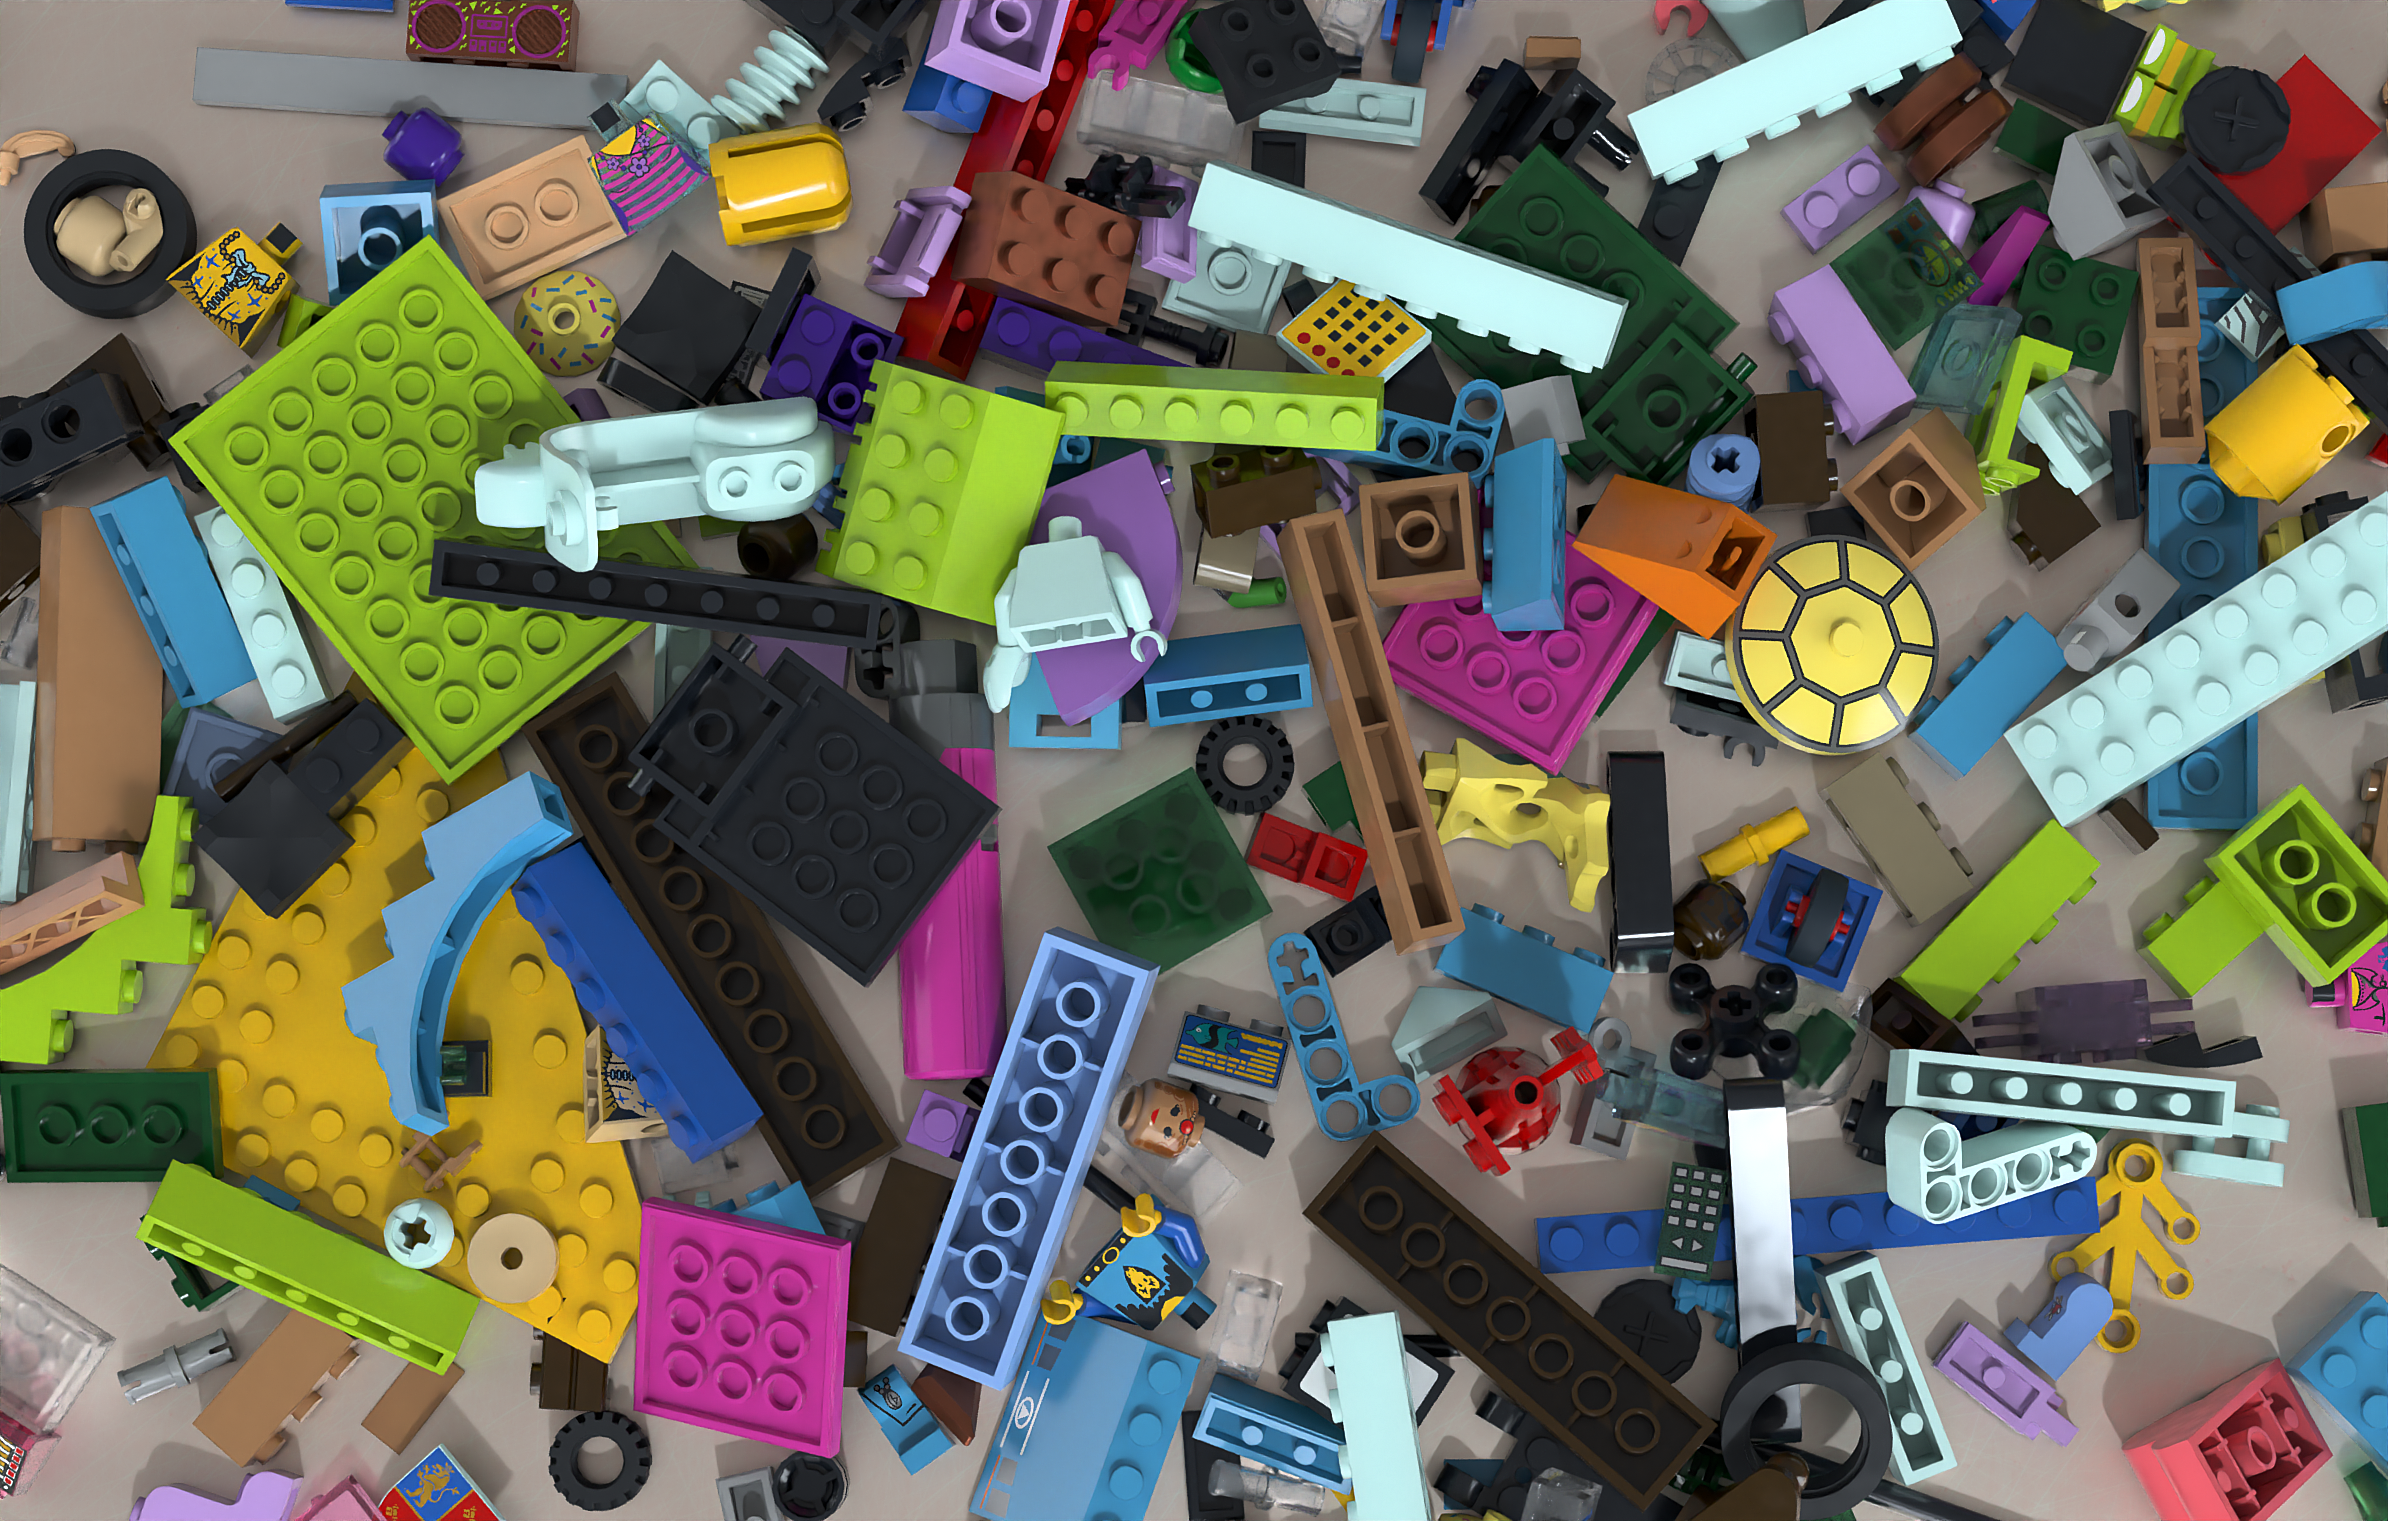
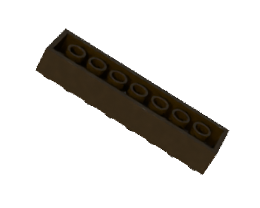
M1374 1129L1302 1212L1304 1219L1640 1512L1644 1513L1718 1426L1710 1417L1377 1130Z

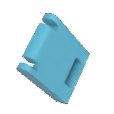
M1032 652L1031 666L1027 678L1022 685L1011 688L1009 747L1122 750L1123 696L1098 714L1091 716V737L1041 736L1042 715H1059L1036 653Z

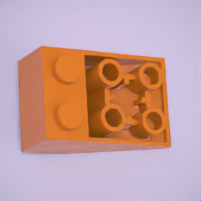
M1614 474L1571 546L1709 640L1740 605L1778 535L1731 503Z

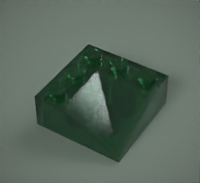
M1193 767L1186 769L1047 846L1048 852L1098 941L1161 965L1157 977L1226 942L1271 917L1273 914L1271 906Z

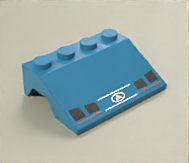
M1041 1310L969 1511L992 1521H1143L1201 1358L1129 1333L1091 1317L1075 1315L1064 1324H1051L1045 1320Z

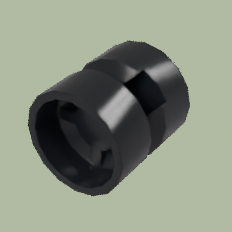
M797 1451L781 1462L773 1477L772 1493L777 1507L783 1515L791 1520L824 1521L843 1505L849 1493L850 1478L846 1465L838 1455L826 1458Z

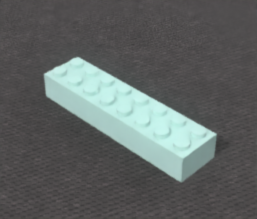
M2388 491L2003 733L2062 827L2072 828L2388 630Z

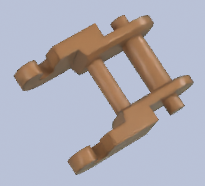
M417 1131L412 1136L417 1143L410 1150L405 1147L401 1151L403 1157L399 1162V1166L404 1168L410 1164L426 1180L423 1187L426 1192L434 1187L440 1189L444 1185L441 1180L448 1173L455 1177L471 1161V1155L481 1150L483 1144L479 1140L473 1141L455 1159L449 1157L433 1142L431 1136ZM426 1147L443 1162L435 1172L419 1157V1154Z

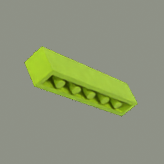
M1056 361L1045 380V408L1067 414L1061 435L1376 451L1384 424V377Z
M174 1159L135 1236L139 1240L441 1376L445 1374L456 1357L480 1302V1298L445 1280H438L417 1269L402 1266L392 1257L385 1256L366 1247L363 1241L353 1235L332 1232L315 1224L311 1217L302 1212L286 1211L264 1201L263 1197L254 1190L245 1187H233L213 1178L211 1173L201 1166L183 1164Z

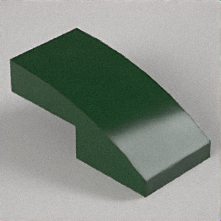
M2017 98L2012 106L2015 110L2006 119L1992 151L2038 172L2037 179L2054 186L2064 140L2067 136L2080 130L2042 109Z

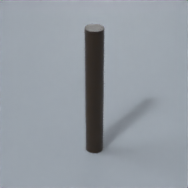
M349 689L345 690L213 785L216 793L225 803H228L247 786L255 774L270 759L282 764L342 721L360 703Z

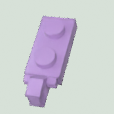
M1967 1321L1961 1324L1931 1364V1366L2017 1433L2024 1434L2031 1440H2034L2041 1431L2061 1447H2066L2079 1431L2076 1426L2056 1412L2063 1400L2054 1393L2056 1390Z

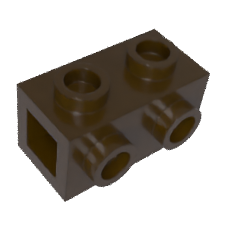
M1262 445L1260 448L1236 454H1218L1209 458L1208 461L1190 465L1196 513L1211 539L1221 536H1238L1249 529L1273 523L1284 524L1288 523L1290 519L1317 512L1315 490L1322 488L1321 473L1314 457L1307 458L1301 447Z

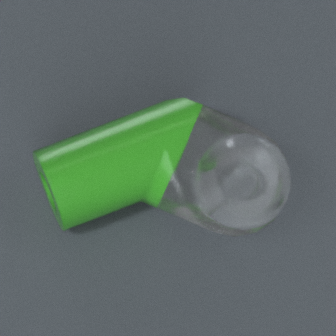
M1252 576L1248 594L1213 588L1226 602L1236 608L1282 604L1285 602L1287 593L1285 582L1281 577L1255 579Z

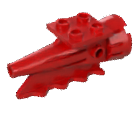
M1573 1026L1550 1039L1562 1057L1550 1066L1538 1055L1519 1047H1492L1472 1057L1460 1070L1455 1084L1448 1074L1433 1083L1439 1094L1431 1098L1432 1102L1449 1126L1458 1124L1457 1126H1459L1458 1128L1461 1133L1469 1139L1462 1146L1480 1173L1490 1169L1495 1177L1502 1176L1511 1170L1502 1155L1526 1153V1151H1531V1149L1533 1150V1148L1538 1147L1550 1136L1561 1112V1089L1557 1080L1558 1077L1570 1070L1581 1086L1587 1082L1595 1081L1604 1075L1597 1061L1595 1050L1588 1041L1582 1039ZM1515 1088H1517L1522 1095V1103L1518 1102L1515 1097Z

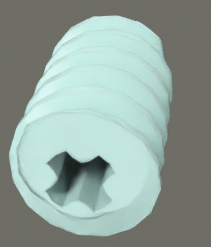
M787 26L784 27L789 35L777 30H773L768 34V40L774 51L762 46L754 50V56L760 67L747 62L741 64L739 67L740 73L746 83L733 78L725 82V87L731 99L718 94L711 98L712 106L741 131V135L752 134L754 131L763 132L771 130L765 120L768 115L785 121L787 116L780 102L783 99L796 105L802 102L794 86L797 83L811 89L816 86L808 70L811 67L828 73L830 70L827 62L815 48Z

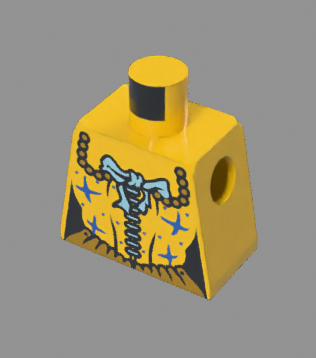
M278 222L258 244L253 242L238 227H234L171 273L166 280L252 359L287 309L291 294H297L300 285L282 266L303 243L281 222Z

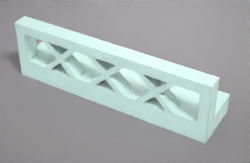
M20 681L19 685L0 684V904L12 905L33 894L38 841H32L37 682Z

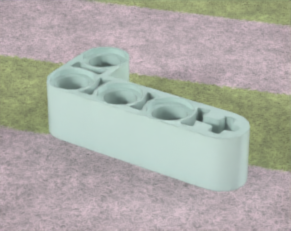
M1905 1106L1893 1114L1886 1126L1887 1191L1889 1198L1894 1204L1934 1224L1946 1223L2080 1179L2091 1170L2096 1160V1142L2091 1135L2068 1124L2033 1120L2018 1123L1961 1142L1960 1133L1954 1125L1916 1107Z

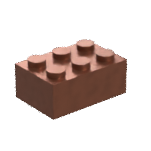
M1014 171L976 173L970 194L972 200L966 211L950 279L1082 327L1117 326L1142 221Z

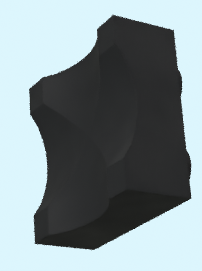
M1232 0L1200 11L1188 31L1195 47L1205 56L1215 71L1222 86L1228 109L1236 124L1251 120L1287 102L1302 98H1313L1327 93L1341 73L1303 0Z
M672 250L643 299L621 325L611 341L618 349L705 406H708L746 350L745 344L758 320L762 308L718 282Z
M270 759L255 774L247 786L191 838L237 882L267 916L278 919L356 840L336 820L324 815L287 777L289 772L281 764Z

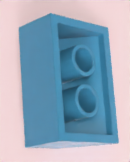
M1543 438L1495 456L1494 475H1486L1485 504L1487 508H1494L1493 528L1484 529V557L1486 561H1492V581L1483 582L1482 602L1484 614H1491L1498 631L1564 630L1567 470L1554 438Z

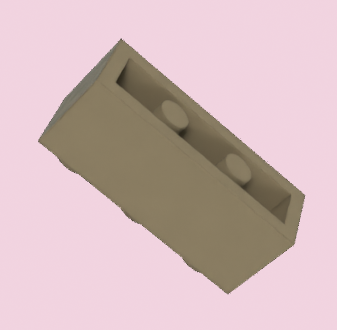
M1878 751L1824 788L1818 795L1913 928L1921 925L1973 889L1974 886L1968 878L1973 874V871L1968 861L1956 847L1948 850L1936 832L1941 829V825L1932 810L1924 802L1917 805L1909 795L1905 786L1910 782L1898 762L1893 757L1885 760Z

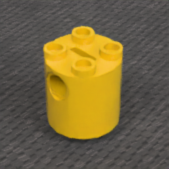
M2297 343L2203 427L2207 433L2210 468L2239 498L2246 496L2269 499L2276 506H2280L2370 424L2365 415L2351 402L2354 398L2350 392L2334 376L2330 375L2325 379L2316 370L2319 366L2315 360Z

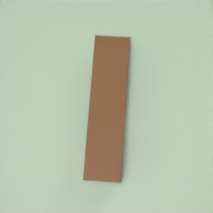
M2191 237L2138 238L2136 242L2137 272H2139L2137 299L2143 464H2197L2206 448L2203 428L2204 419L2197 345L2201 339L2193 239Z

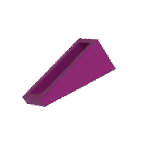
M2021 205L1957 271L1959 280L1963 279L1969 287L1966 290L1961 283L1967 303L1992 313L1995 311L2049 225L2050 221L2046 214ZM1967 273H1973L1977 277V286H1971L1967 282L1965 277ZM1968 274L1967 279L1968 276H1970L1974 284H1976V278L1973 275Z

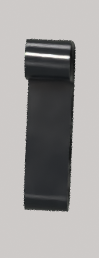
M1608 751L1606 758L1607 794H1610L1608 831L1613 911L1609 935L1610 969L1614 974L1667 973L1673 952L1674 917L1664 752Z

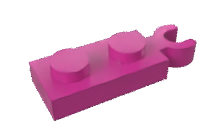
M1124 0L1099 33L1098 49L1090 55L1088 61V78L1093 80L1099 71L1112 69L1115 71L1112 89L1115 91L1123 89L1129 80L1130 65L1133 64L1146 70L1166 43L1171 30L1191 10L1197 0Z

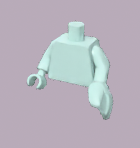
M1060 516L1052 519L1048 524L1049 542L1025 546L1019 552L1017 567L1011 570L994 599L998 643L993 648V654L990 659L985 663L983 674L985 696L989 709L993 713H999L1002 711V708L1009 704L1011 688L1022 685L1027 678L1031 666L1032 652L1128 637L1127 627H1133L1136 635L1132 639L1130 646L1134 658L1140 662H1145L1144 654L1140 648L1141 640L1145 636L1153 637L1157 641L1161 656L1166 654L1168 645L1164 634L1150 627L1149 621L1153 616L1140 579L1118 553L1105 551L1098 537L1091 535L1082 537L1081 521L1075 517Z

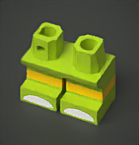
M2158 23L2148 36L2128 77L2129 80L2125 83L2106 124L2119 121L2128 137L2165 152L2171 144L2186 149L2179 129V112L2189 90L2202 77L2221 67L2212 63L2217 53L2206 49L2198 50L2177 39V32Z

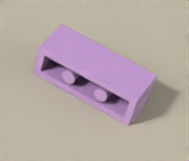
M1831 263L1774 293L1767 318L1770 330L1780 344H1788L1798 359L1796 360V367L1805 385L1810 389L1816 387L1817 390H1822L1825 403L1832 404L1834 430L1840 434L1844 432L1854 446L1909 417L1917 395Z

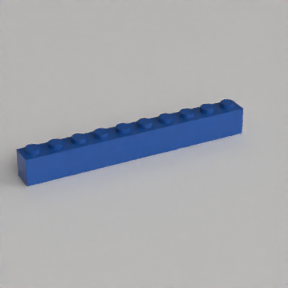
M2095 1176L2081 1177L2078 1180L1941 1224L1929 1222L1894 1204L1889 1198L1888 1192L1790 1199L1793 1255L2100 1233ZM1729 1204L1715 1205L1719 1207L1717 1217L1704 1215L1705 1206H1701L1699 1214L1687 1212L1686 1207H1683L1682 1211L1665 1208L1534 1218L1538 1270L1542 1274L1659 1266L1661 1255L1700 1262L1732 1260ZM1668 1214L1681 1216L1679 1227L1666 1224ZM1685 1217L1699 1220L1696 1230L1683 1227ZM1703 1220L1716 1223L1714 1233L1701 1231ZM1685 1236L1683 1250H1678L1670 1243V1240ZM1692 1238H1696L1705 1248L1691 1253Z

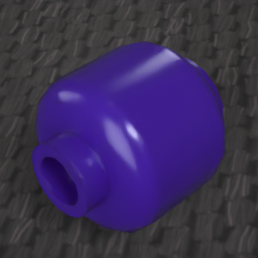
M427 107L417 109L411 116H408L401 110L381 135L389 141L384 150V161L406 180L435 179V185L439 188L465 156V153L459 149L462 145V135L460 132Z

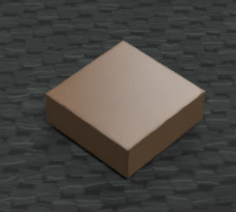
M1529 36V38H1526L1523 49L1524 70L1577 69L1581 58V39H1578V37Z

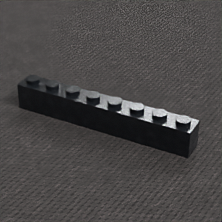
M439 537L434 541L428 593L431 596L876 650L883 597L882 593L869 589L598 556L593 570L576 572L549 554L547 549L450 537Z

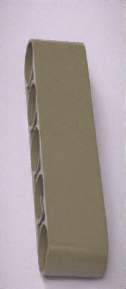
M1236 329L1230 351L1228 369L1286 372L1289 354L1276 344V336ZM1215 443L1213 456L1224 453L1236 454L1260 448L1262 445ZM1202 523L1193 585L1248 594L1254 571L1261 527L1246 530L1244 533L1234 537L1221 536L1211 539Z

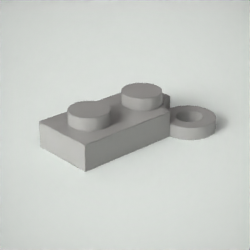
M1603 1017L1592 1025L1588 1034V1042L1595 1050L1597 1058H1599L1597 1061L1602 1070L1608 1067L1629 1074L1630 1079L1604 1072V1075L1595 1081L1587 1082L1569 1143L1625 1161L1636 1125L1617 1119L1638 1121L1652 1073L1651 1070L1645 1071V1069L1642 1070V1068L1639 1069L1636 1066L1654 1068L1657 1055L1630 1046L1631 1033L1624 1021L1614 1017ZM1612 1029L1616 1034V1042L1612 1048L1607 1049L1603 1044V1036L1606 1031Z

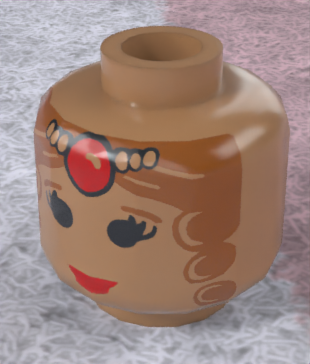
M1151 1078L1144 1081L1140 1087L1133 1085L1128 1090L1119 1111L1118 1126L1124 1129V1137L1130 1146L1164 1159H1172L1178 1157L1186 1146L1194 1148L1197 1145L1204 1129L1205 1117L1198 1114V1099L1193 1092L1163 1080Z

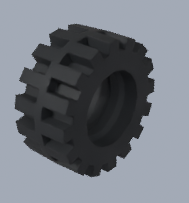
M609 1410L606 1412H586L567 1422L554 1437L556 1439L549 1451V1474L554 1479V1487L558 1493L561 1492L566 1497V1501L573 1506L577 1505L587 1511L602 1512L612 1510L632 1500L640 1492L644 1484H646L650 1475V1466L652 1465V1455H650L649 1450L650 1443L648 1438L642 1433V1428L635 1421L633 1422L627 1418L626 1415ZM594 1437L609 1438L617 1443L622 1451L624 1460L622 1471L610 1483H591L583 1477L578 1468L577 1458L579 1450L586 1441Z

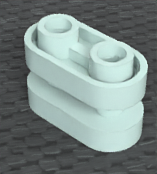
M2246 1104V1113L2234 1112L2232 1134L2233 1138L2248 1140L2246 1158L2214 1154L2215 1138L2193 1136L2191 1151L2174 1150L2172 1172L2259 1186L2283 1187L2285 1165L2269 1162L2268 1160L2270 1143H2288L2290 1121L2279 1118L2280 1108Z

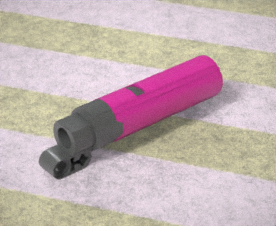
M883 596L880 621L883 614L891 610L893 623L890 630L883 634L879 622L876 650L854 648L855 677L858 687L869 697L888 701L889 724L998 805L994 713L989 709L985 694L978 693L976 645L956 639L920 641V622L918 613L913 606L905 601ZM882 647L893 648V651L882 650ZM893 673V678H888L884 681L885 675ZM998 816L899 947L904 1075L910 1080L946 1081L994 1077L1006 1043L1008 1031Z

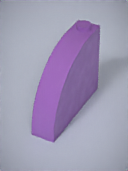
M1143 449L1045 489L1029 546L1049 542L1048 524L1052 519L1060 516H1070L1079 519L1082 524V537L1090 535L1098 537L1105 551L1118 553L1140 579L1153 616L1149 621L1150 627L1164 634L1167 640L1175 621L1181 598L1183 557L1179 531L1166 494L1174 492L1175 488L1163 460L1153 464L1146 449ZM1127 627L1128 637L1035 652L1059 715L1068 727L1098 714L1120 699L1142 678L1160 654L1158 643L1153 637L1145 636L1140 643L1145 662H1140L1131 653L1130 645L1136 635L1133 627Z

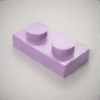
M1867 144L1785 206L1780 214L1811 254L1814 255L1898 192L1901 186Z

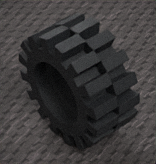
M1254 714L1228 717L1223 722L1214 724L1207 735L1203 736L1196 754V777L1203 794H1206L1210 802L1217 808L1219 806L1226 810L1227 813L1233 815L1239 813L1250 816L1254 815V813L1265 812L1271 809L1286 794L1294 773V753L1291 744L1286 739L1285 733L1272 725V721L1266 718H1256ZM1241 744H1249L1258 748L1263 753L1267 764L1266 772L1261 780L1249 786H1240L1228 779L1223 769V761L1227 752Z

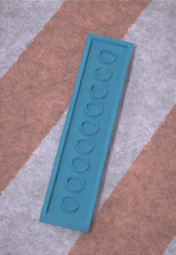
M2197 287L2201 339L2197 345L2204 426L2258 378V359L2252 363L2214 325L2245 294L2241 288ZM2206 431V448L2197 464H2146L2144 551L2182 585L2144 628V644L2258 573V498L2246 496L2239 498L2210 468ZM2258 712L2144 782L2143 817L2154 829L2238 831L2258 814Z

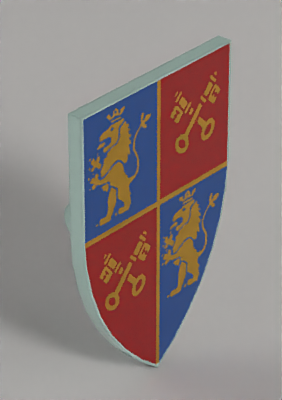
M443 1443L438 1445L387 1492L373 1516L375 1521H506Z

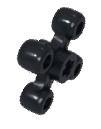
M1694 963L1681 964L1671 972L1667 991L1671 1006L1682 1014H1698L1705 1022L1700 1029H1684L1672 1039L1669 1060L1673 1072L1678 1077L1687 1078L1684 1080L1689 1081L1704 1078L1711 1071L1714 1059L1718 1054L1732 1059L1752 1054L1757 1060L1759 1071L1764 1076L1780 1075L1782 1081L1794 1077L1800 1068L1802 1057L1799 1039L1788 1030H1771L1764 1023V1019L1769 1014H1785L1796 1003L1798 980L1791 968L1778 963L1764 966L1757 973L1751 989L1745 986L1729 985L1717 990L1712 985L1708 971Z

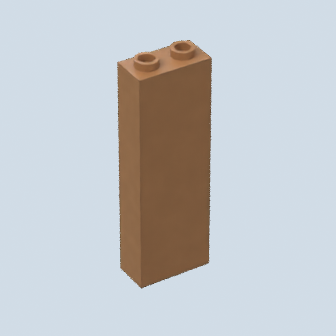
M61 505L42 512L32 841L52 842L51 851L86 852L87 843L105 844L104 854L114 855L120 851L130 855H138V847L148 843L157 795H160L163 666L90 509Z

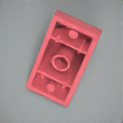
M2279 1357L2237 1376L2211 1392L2202 1400L2187 1405L2157 1420L2136 1433L2121 1447L2161 1521H2266L2333 1456Z

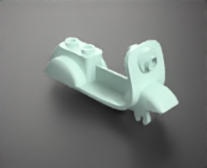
M804 396L562 425L544 432L539 437V444L534 442L525 443V449H517V446L507 444L503 448L504 459L480 466L474 478L476 511L478 520L485 525L508 528L544 526L545 547L549 554L572 570L585 572L593 570L597 563V530H610L618 528L619 525L710 515L733 521L755 522L787 518L804 512L819 498L820 490L831 481L836 467L834 433L829 423L818 421L816 402L812 398Z

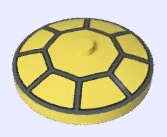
M1827 534L1800 539L1766 556L1740 605L1727 618L1725 654L1730 678L1736 693L1744 707L1762 728L1783 743L1805 752L1820 755H1845L1867 750L1885 743L1899 734L1915 719L1929 697L1935 681L1939 660V636L1930 602L1919 582L1903 563L1889 552L1868 541L1851 536Z

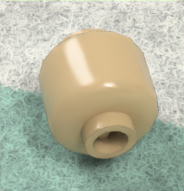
M96 195L83 200L76 198L69 202L59 214L53 229L54 233L58 235L56 243L60 254L90 275L96 277L107 275L114 269L119 272L124 271L116 265L111 256L112 251L127 236L123 211Z

